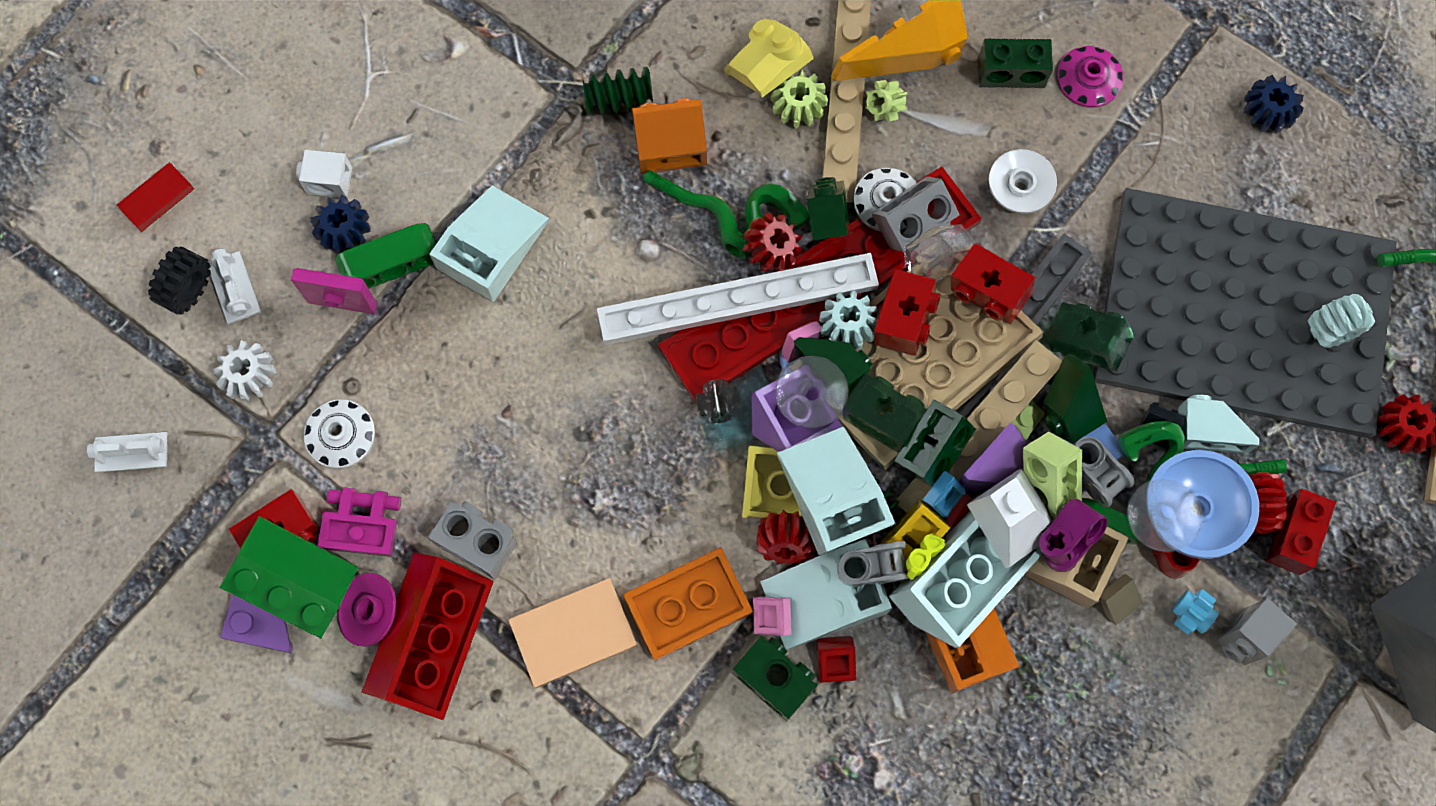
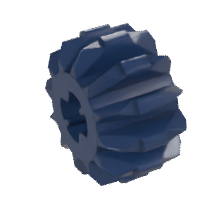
M1271 74L1264 81L1260 79L1256 81L1251 90L1247 92L1244 97V102L1247 105L1244 107L1243 114L1253 116L1250 119V125L1259 123L1261 125V133L1267 131L1270 127L1274 134H1277L1283 128H1291L1295 124L1296 118L1300 117L1304 108L1300 105L1303 102L1304 95L1295 93L1297 84L1291 86L1286 84V76L1280 78L1277 82Z
M341 195L336 203L332 198L328 197V206L316 205V211L319 215L311 217V224L315 227L312 230V235L316 240L320 241V245L324 250H329L333 247L334 252L340 254L344 247L351 249L356 242L359 244L366 242L362 234L371 232V227L367 223L369 214L366 210L361 209L362 206L358 200L354 199L349 202L346 196Z

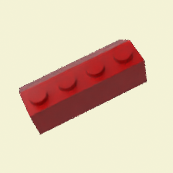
M414 553L396 599L394 621L388 633L380 641L361 693L444 720L494 581L440 557Z

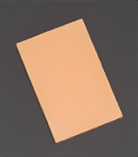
M610 578L508 619L535 689L638 647Z

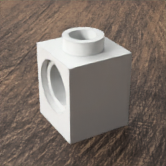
M305 150L303 161H299L297 164L296 178L306 194L337 198L344 195L347 197L352 166L346 154Z

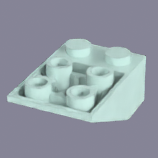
M491 186L447 228L431 251L430 257L437 270L494 302L549 222V218L498 188Z
M844 427L777 453L818 555L832 551L895 524L878 483Z
M866 539L827 552L760 582L765 597L790 598L791 635L780 636L783 646L787 650L887 615L892 609L883 584L875 583L857 587L848 586L839 579L837 574L838 563L845 553L852 550L869 548ZM850 559L845 562L844 571L848 577L858 579L864 575L865 567L860 560Z

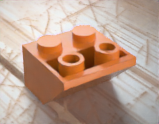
M681 98L674 101V103L660 105L657 103H646L638 108H632L641 174H646L648 170L662 172L707 165V146L701 99Z
M995 608L960 647L955 648L925 632L951 694L1020 667Z

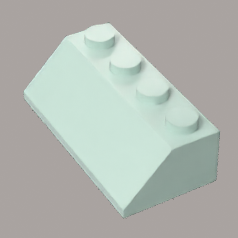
M971 511L944 537V548L938 555L931 557V561L924 572L913 580L903 581L889 596L914 626L955 648L961 646L1043 554L1038 546L1011 567L1005 568Z

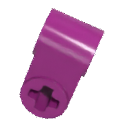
M1074 498L1070 500L1039 538V547L1045 555L1048 566L1057 572H1066L1073 569L1090 547L1102 537L1107 528L1108 519L1079 499Z

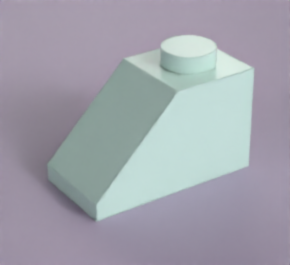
M1192 395L1178 407V413L1185 416L1181 428L1185 436L1184 449L1248 454L1259 446V438L1224 401L1211 400V396Z

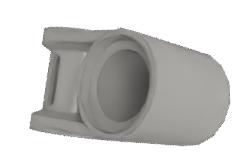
M1084 437L1073 444L1080 449H1085L1091 455V464L1082 462V485L1091 498L1100 506L1108 508L1113 503L1112 499L1124 488H1131L1134 485L1135 481L1132 474L1115 459L1097 438ZM1113 480V483L1110 486L1106 487V485Z
M905 541L885 543L873 546L872 548L852 550L845 553L837 566L839 579L844 584L855 587L909 580L903 555V549L906 548ZM889 555H891L894 571H892ZM850 559L860 560L865 567L864 575L858 579L848 577L844 571L845 562Z

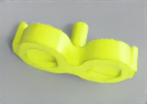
M928 534L920 544L921 549H914L906 560V567L909 570L907 577L913 580L916 576H920L927 568L931 557H935L941 552L945 546L943 538Z

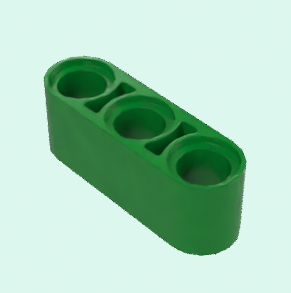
M419 223L341 252L335 258V262L340 275L362 278L370 289L434 264L430 253L435 247L436 241L430 226L426 223Z

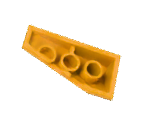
M928 0L920 5V10L922 11L920 14L907 22L903 17L898 19L881 39L877 35H873L840 56L831 77L834 81L928 70L944 63L945 65L954 63L962 55L961 50L968 39L961 0Z

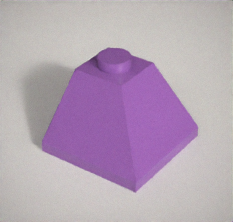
M1011 422L959 480V483L966 489L965 493L967 495L983 494L1021 468L1023 470V448L1028 444L1017 427Z

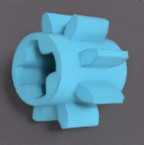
M1203 589L1200 592L1197 591L1196 594L1187 590L1171 610L1177 615L1174 625L1187 635L1190 632L1193 633L1195 629L1201 634L1205 633L1219 615V612L1213 609L1214 606H1212L1217 599Z

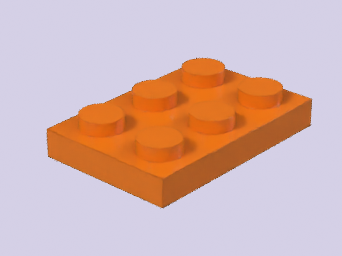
M722 547L623 594L654 662L753 614V610Z

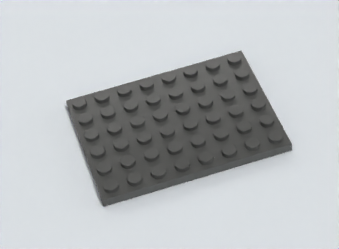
M1126 188L1121 201L1094 372L1095 383L1183 401L1192 395L1211 396V400L1224 401L1232 411L1371 439L1376 435L1394 273V266L1379 267L1377 256L1382 253L1396 252L1397 241ZM1352 294L1362 296L1373 311L1372 315L1375 319V323L1370 327L1369 331L1339 346L1331 348L1320 346L1318 340L1314 339L1308 323V319L1313 312L1343 296H1350Z

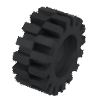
M180 246L179 248L174 247L172 252L168 251L165 254L166 259L159 261V269H154L152 273L155 278L149 282V286L152 288L148 290V295L151 296L150 300L175 314L182 315L184 311L188 312L191 310V305L195 306L197 304L198 296L203 295L204 291L202 289L208 285L209 281L206 278L211 274V271L208 270L211 265L206 258Z

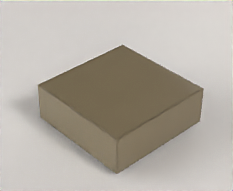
M1127 574L1122 575L1107 587L1099 599L1108 620L1115 625L1143 604L1134 580Z

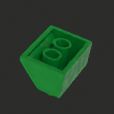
M259 516L219 588L322 639L343 601L358 566Z

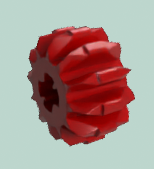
M766 213L761 219H754L749 225L750 229L743 235V238L749 243L744 246L742 251L751 252L753 255L749 264L760 262V272H766L769 269L773 272L784 270V267L789 268L794 265L795 257L803 250L796 244L803 236L794 234L793 229L796 222H791L787 225L785 214H779L774 217L772 213Z
M1404 394L1394 398L1393 402L1389 401L1382 408L1384 413L1378 416L1377 422L1385 426V428L1379 431L1378 435L1389 437L1390 440L1387 447L1392 448L1398 444L1400 454H1407L1411 450L1414 454H1419L1425 451L1426 447L1435 445L1436 412L1432 413L1430 410L1433 401H1426L1422 404L1419 394H1414L1409 398Z
M1269 472L1248 474L1256 488L1259 499V518L1253 532H1257V534L1278 532L1285 525L1284 520L1287 517L1286 507L1288 504L1286 502L1287 492L1284 490L1285 483L1278 474H1269Z
M783 510L781 514L769 512L768 517L761 519L758 526L756 544L757 551L763 554L765 560H774L776 565L785 563L791 567L793 563L802 564L814 557L815 545L803 516H799L798 511L787 513Z

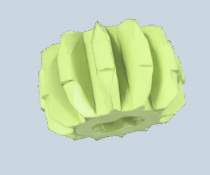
M803 69L799 71L798 76H790L777 86L776 90L771 92L770 100L774 103L772 109L774 115L782 114L781 122L783 124L792 120L796 129L799 127L800 121H804L810 127L813 124V118L820 119L823 116V108L827 106L828 97L824 95L826 89L824 83H817L816 74L808 78L805 77ZM797 97L803 98L800 101L796 100Z

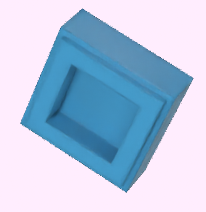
M944 471L923 501L934 512L945 519L964 495L966 489L954 476Z

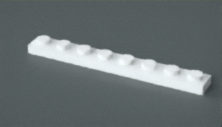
M867 253L597 308L604 345L834 299L839 291L844 296H849L853 290L857 294L878 290L879 283L872 255Z

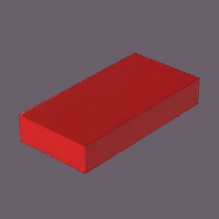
M169 162L119 202L117 207L142 233L191 193L194 188Z

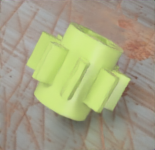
M876 81V90L866 91L868 96L866 110L875 115V121L886 119L887 122L898 120L897 112L907 110L905 106L907 92L898 87L899 81Z

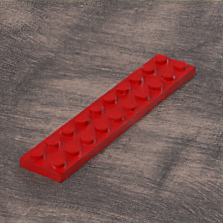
M941 166L925 177L942 179L960 215L950 221L951 225L946 230L937 234H931L923 239V244L916 250L906 253L890 249L881 232L871 229L858 218L849 224L848 235L823 240L796 257L795 264L789 268L784 267V270L871 253L879 283L878 288L891 281L895 269L907 271L946 239L952 242L979 225L982 218ZM933 200L928 204V215L934 210ZM875 290L857 294V299L860 300ZM827 300L682 329L659 343L658 349L694 402L698 404L781 351L788 332L813 321H817L819 325H822L820 313L826 311L825 302Z

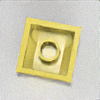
M762 19L756 22L750 30V42L724 68L726 75H731L759 93L763 98L813 60L814 57L809 46L797 32L776 20Z
M749 445L742 517L766 518L769 512L781 514L783 510L787 513L798 511L799 516H802L777 456L778 452L770 446Z

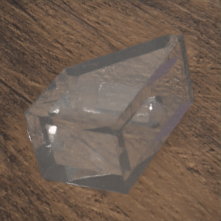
M961 224L933 227L905 246V265L911 273L936 279L937 283L955 271L973 244L978 243Z

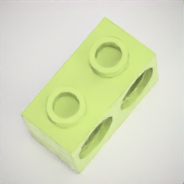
M1049 431L1023 448L1024 473L1054 521L1062 508L1070 500L1077 498L1082 501V449Z

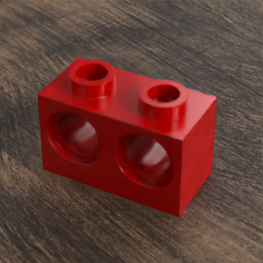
M1303 488L1286 498L1288 506L1286 507L1287 517L1284 520L1285 525L1281 530L1275 532L1265 561L1297 575H1302L1316 567L1336 505V501Z

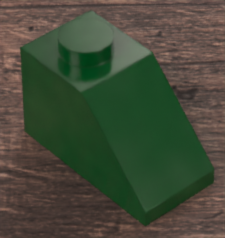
M804 337L794 340L796 356L804 365L809 364L818 383L837 406H840L872 383L871 368L873 364L863 350L857 352L849 342Z
M1071 353L1066 355L1044 400L1048 417L1045 419L1048 427L1056 436L1061 434L1073 444L1108 421L1091 368Z

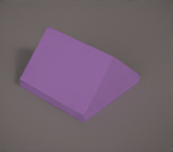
M809 364L751 394L752 435L777 452L842 427Z

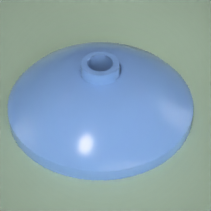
M1191 450L1171 457L1154 473L1147 489L1146 509L1153 529L1169 547L1189 557L1214 559L1234 552L1250 538L1259 518V499L1251 478L1235 461L1213 451ZM1191 505L1199 506L1202 511L1201 515L1193 514Z

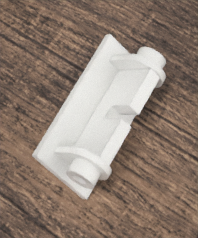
M225 249L215 250L212 253L213 258L209 262L211 265L209 270L211 271L210 275L227 324L229 325L261 313L240 251L229 254Z
M168 433L95 437L94 443L87 446V454L89 458H95L94 472L96 473L167 467Z

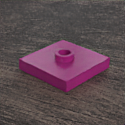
M301 268L293 269L291 281L307 303L375 314L378 303L362 278Z

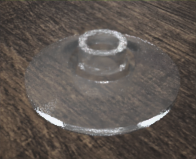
M806 356L794 360L784 368L776 383L775 396L780 411L790 422L804 428H818L833 422L842 413L848 399V385L843 372L832 361L819 356ZM810 389L819 390L820 394L816 400L807 399L806 394Z
M1171 479L1151 480L1135 491L1128 504L1127 517L1132 532L1139 541L1154 550L1163 552L1180 550L1192 543L1201 530L1203 523L1201 504L1196 495L1187 486ZM1162 507H1171L1174 511V517H1166L1162 512Z

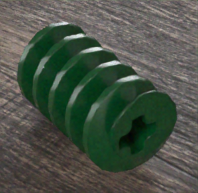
M643 67L641 77H638L634 68H630L628 78L626 79L621 69L616 70L614 80L611 79L607 71L603 72L602 79L599 82L594 72L590 73L588 83H585L583 80L588 116L593 115L595 106L604 115L606 114L608 104L611 105L614 113H619L621 103L625 104L628 112L632 111L635 101L638 102L639 106L646 104L648 100H651L653 103L648 67Z

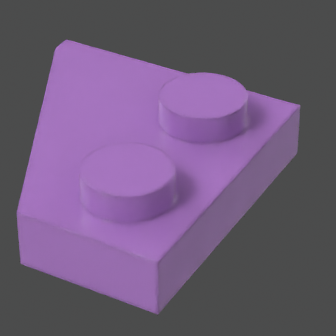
M232 595L220 638L292 654L293 644L289 639L286 621Z

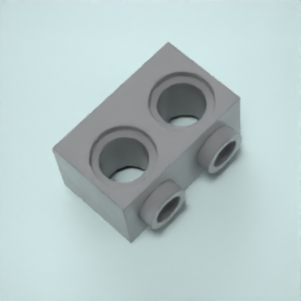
M925 177L871 213L889 248L906 253L919 248L923 244L922 240L929 235L946 230L951 225L950 221L960 215L942 179ZM933 200L934 210L928 215V204ZM906 219L907 227L901 234L899 226L901 221Z
M451 501L428 538L434 545L495 580L517 545V541L511 535L513 529L497 519H494L492 524L480 517L483 512L468 502L464 501L462 506ZM458 521H467L469 523L468 530L464 535H452L451 530L455 523ZM491 538L499 540V548L495 553H482V545L486 540Z
M1266 598L1244 608L1216 640L1224 646L1222 650L1231 660L1236 663L1242 662L1246 665L1269 657L1297 623L1269 598Z

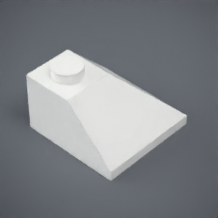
M1022 468L967 504L1005 568L1011 567L1039 546L1041 534L1053 522L1052 517Z

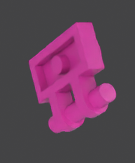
M344 487L343 490L329 489L327 502L339 504L338 513L323 512L318 546L331 551L392 557L397 521L384 518L386 510L399 511L401 508V497L388 496V492L375 491L374 494L357 492L356 488ZM355 506L371 508L370 516L352 515Z

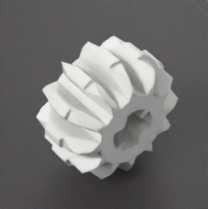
M241 340L238 350L232 345H227L229 354L226 357L217 355V361L222 365L213 369V374L219 378L216 385L221 390H227L226 395L231 399H236L240 395L243 401L249 402L252 392L258 397H263V391L261 390L263 385L273 387V382L268 378L276 374V368L270 365L273 357L269 352H263L262 346L257 343L250 347L246 341ZM247 368L249 372L244 375L241 371Z

